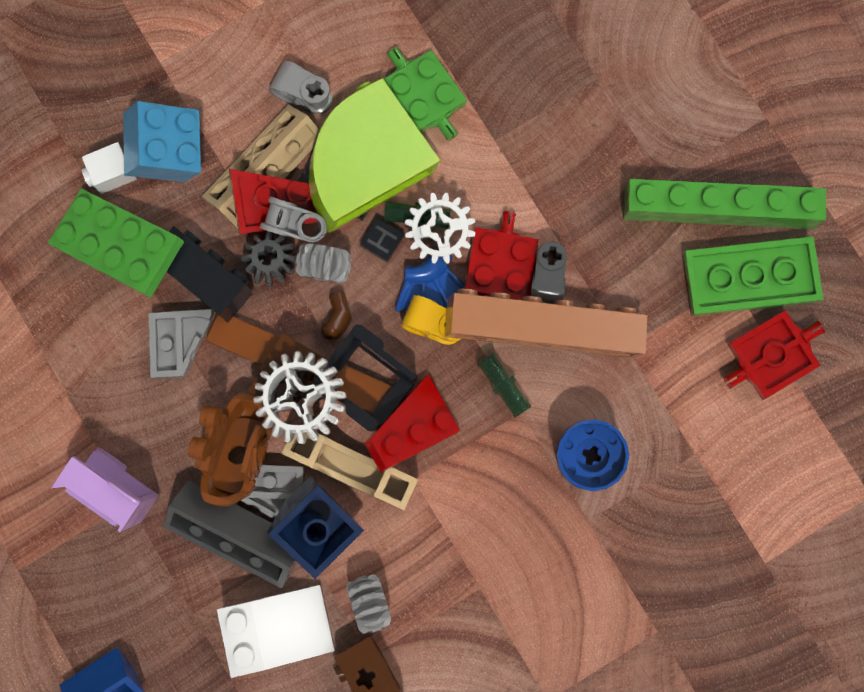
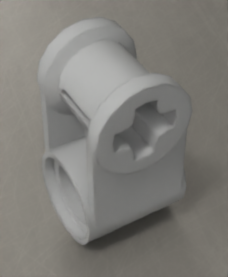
M283 61L269 87V91L277 98L293 103L314 114H323L332 106V95L326 80L290 61Z
M269 196L268 202H270L268 213L265 222L261 223L259 228L307 242H316L324 237L327 226L322 216L313 211L298 207L296 204ZM307 218H315L318 224L316 232L311 235H305L302 231V223Z

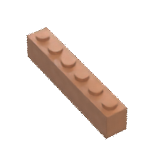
M458 289V293H453L447 298L444 336L447 338L631 358L644 355L646 351L648 315L636 314L637 309L620 307L617 308V311L605 310V305L586 304L585 308L574 307V302L568 300H555L554 304L542 303V298L525 296L522 297V300H513L506 293H490V297L478 296V291L473 289Z

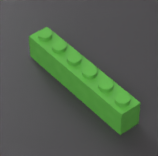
M629 179L624 188L623 220L815 229L826 220V188Z

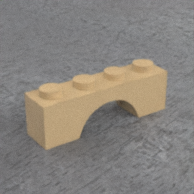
M306 433L305 444L298 443L296 434L291 443L286 442L281 453L286 457L403 511L406 510L419 482L418 479L395 468H390L380 473L373 459L319 433L318 441H312L309 434Z

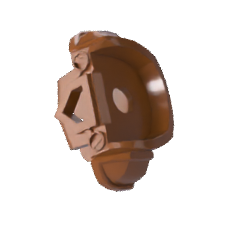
M239 393L231 399L223 414L221 408L216 406L204 405L201 410L199 424L206 426L203 437L194 436L191 439L188 456L196 459L195 466L200 468L203 474L201 475L200 491L205 503L214 506H231L250 496L254 490L255 477L258 478L269 445L267 441L270 440L273 427L266 429L262 426L263 421L268 415L264 417L256 415V411L264 407V404L254 403L253 398L256 397L254 395ZM236 447L246 449L243 463L233 464L229 460L231 450Z

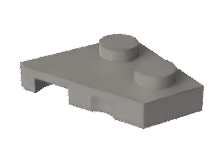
M212 309L148 313L150 378L167 379L184 378L187 376L213 319L214 313Z
M262 465L258 478L255 477L256 483L253 492L241 501L252 505L271 518H276L286 499L304 482L305 467Z

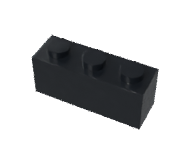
M173 226L169 232L181 238L184 243L168 268L167 273L228 323L253 294L246 285L249 279L236 268L230 272L222 266L225 260L211 248L207 253L201 249L199 245L202 241L188 229L182 233Z

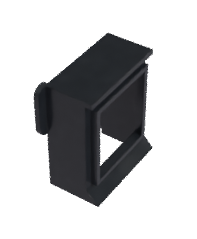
M357 324L328 359L325 370L332 366L337 369L336 375L331 379L333 380L359 347L399 377L398 381L372 415H369L348 398L336 399L339 404L346 408V414L366 430L376 431L395 411L417 382V375L383 350L384 343L380 338L364 326ZM318 375L312 380L315 385L323 383Z

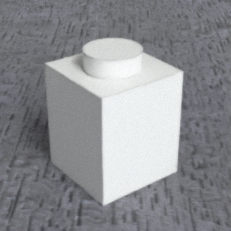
M119 142L82 157L86 168L81 169L86 183L89 187L94 186L101 194L137 180L136 177L124 176V149Z

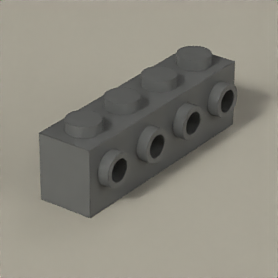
M189 480L169 505L163 524L164 528L280 588H283L298 563L268 535L267 532L272 525L271 522L236 504L224 507L205 503L200 486Z

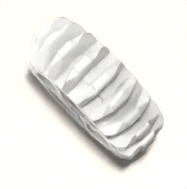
M296 351L293 355V362H291L288 355L283 354L281 355L283 364L281 367L275 361H271L269 365L274 372L272 374L266 371L260 373L261 377L267 381L265 385L255 384V389L262 391L263 396L254 397L253 402L264 404V407L256 411V415L258 417L268 415L263 421L262 426L266 429L274 426L272 436L278 438L285 431V442L291 443L296 434L298 443L305 444L306 433L309 434L312 441H318L317 429L328 435L331 431L326 422L329 420L336 425L340 422L332 414L334 410L338 412H344L345 410L344 406L336 404V399H345L346 393L335 391L344 382L341 378L331 380L336 375L337 369L332 366L325 370L328 363L326 359L321 358L315 364V354L309 352L303 362L302 353ZM310 371L316 373L323 383L304 386L296 372ZM287 377L285 379L287 384L286 392L281 397L276 398L277 401H275L277 387ZM298 390L307 394V398L303 399L305 402L302 406L293 402V397H297L295 393ZM326 393L324 407L320 414L313 419V404ZM295 409L304 424L289 425L279 416L278 412Z

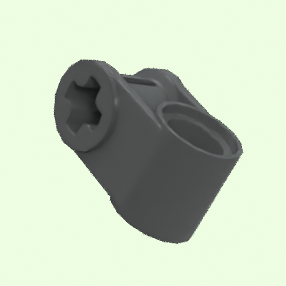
M554 241L547 242L539 248L536 255L530 296L542 298V303L554 304L555 300H563L567 253L560 243ZM549 251L554 252V257L559 259L552 266L548 265V259L543 258Z

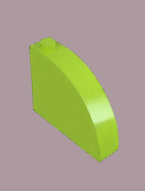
M383 78L374 83L368 81L359 86L354 94L343 100L330 113L318 134L310 159L309 187L314 208L317 214L325 220L328 233L434 173L440 162L438 156Z

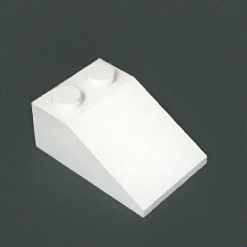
M321 585L217 609L231 678L335 651Z

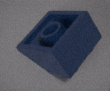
M310 475L286 499L267 533L316 579L364 530Z

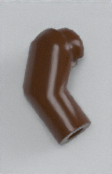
M338 292L329 296L334 313L327 323L321 326V333L328 340L341 337L351 323L352 317L344 292Z

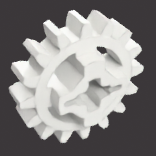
M431 193V202L426 203L424 199L420 198L419 204L421 208L419 210L410 208L409 211L415 217L413 220H405V224L412 227V231L406 233L405 237L415 239L410 248L415 250L420 247L422 249L420 253L421 259L430 254L432 255V263L436 264L438 257L443 256L447 264L450 261L449 255L454 254L457 258L462 257L459 250L461 246L466 249L471 247L466 238L475 237V232L468 230V226L474 224L475 219L466 218L465 215L470 211V208L468 206L460 209L458 207L461 200L459 197L452 203L448 201V193H444L442 200H437L435 193ZM442 207L453 210L459 218L451 219L443 214ZM430 209L432 217L426 225L418 227L420 218ZM436 213L439 214V219L442 223L448 224L450 229L445 231L444 244H442L438 233L431 232V228L436 224ZM462 230L459 241L450 248L449 238L453 232ZM431 238L437 242L439 251L427 247L421 239Z

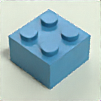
M137 101L123 112L124 176L187 182L201 173L199 110Z

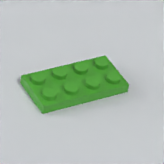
M82 188L48 242L49 245L149 298L154 294L184 243L178 236Z
M814 236L686 250L683 253L692 316L815 303L824 300Z

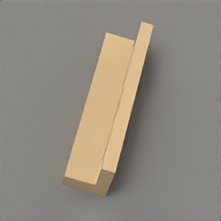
M288 104L229 168L242 171L246 166H249L245 170L246 172L285 179L314 148L320 130L308 115ZM292 117L294 118L287 126L283 127ZM271 143L266 149L262 150L266 144ZM228 168L202 197L216 208L232 225L238 228ZM227 189V190L224 192V194H223L218 200H216V198L218 197V195H219L223 190Z

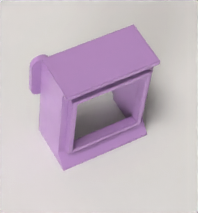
M99 447L92 452L86 463L72 456L51 487L67 488L65 492L114 527L119 525L120 527L117 530L119 532L141 523L159 497V494L125 471L127 469L125 464Z

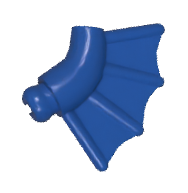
M430 255L421 265H405L404 284L395 310L399 312L400 310L408 309L413 295L428 298L447 308V298L453 293H458V289H464L465 284L448 268L443 256L438 257L436 264L432 263V255Z

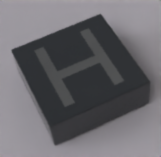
M376 218L361 242L360 247L388 263L405 237V234Z

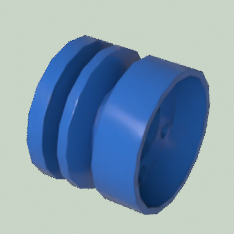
M593 419L581 421L565 432L558 443L556 459L558 469L566 481L576 488L598 491L611 487L621 479L627 470L629 451L627 442L618 429L608 422ZM595 447L597 449L596 455L600 459L598 462L592 461L590 465H587L585 463L586 457L582 455L583 450L588 451Z

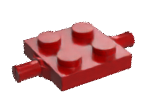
M509 211L503 212L501 229L489 230L475 227V237L472 238L464 289L478 291L477 295L490 297V293H506L513 300H522V297L530 296L539 239L520 236L513 232L516 213L511 212L509 215Z
M784 310L727 344L737 359L739 369L724 376L725 383L737 377V379L727 384L732 389L747 379L754 386L762 400L770 397L821 366L812 352L809 341L824 334V327L812 333L813 330L822 325L819 321H816L811 326L802 330L794 324L787 311Z

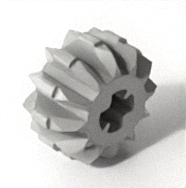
M305 243L300 245L299 252L296 255L295 272L299 276L308 279L343 283L347 281L348 273L351 270V255L343 249Z
M375 574L364 575L348 582L346 589L359 631L363 634L374 633L389 626L391 616L379 578Z

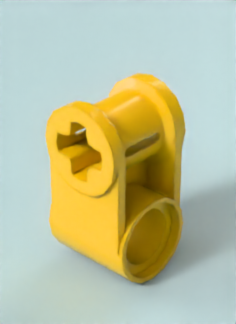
M419 295L412 296L401 324L403 329L443 345H452L461 340L444 337L447 308L428 298Z

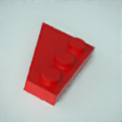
M229 168L239 234L265 231L259 227L261 223L265 222L270 206V202H268L269 196L317 213L310 195L309 183ZM310 217L304 220L302 225L317 223L315 218Z
M428 374L364 444L380 473L454 436L460 432V429Z

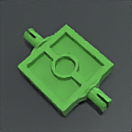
M395 47L393 50L391 49L387 56L397 69L394 73L384 78L388 87L421 133L426 129L438 127L447 141H451L452 138L454 139L458 132L448 119L455 111L466 105L467 99L432 50L415 60L407 61L398 47Z

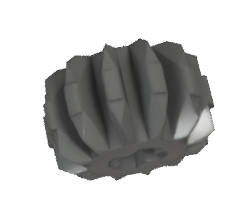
M269 231L266 232V240H262L259 234H255L254 240L257 244L254 246L251 243H245L244 245L245 249L251 254L241 256L242 262L249 264L244 269L246 275L254 274L253 281L256 284H259L265 277L267 287H272L273 278L275 277L280 284L285 283L282 273L294 274L293 268L287 265L294 264L296 261V255L290 254L295 249L292 243L284 244L286 238L282 235H278L274 240L273 233ZM268 253H273L274 257L277 258L271 260V265H266L263 260L268 258Z

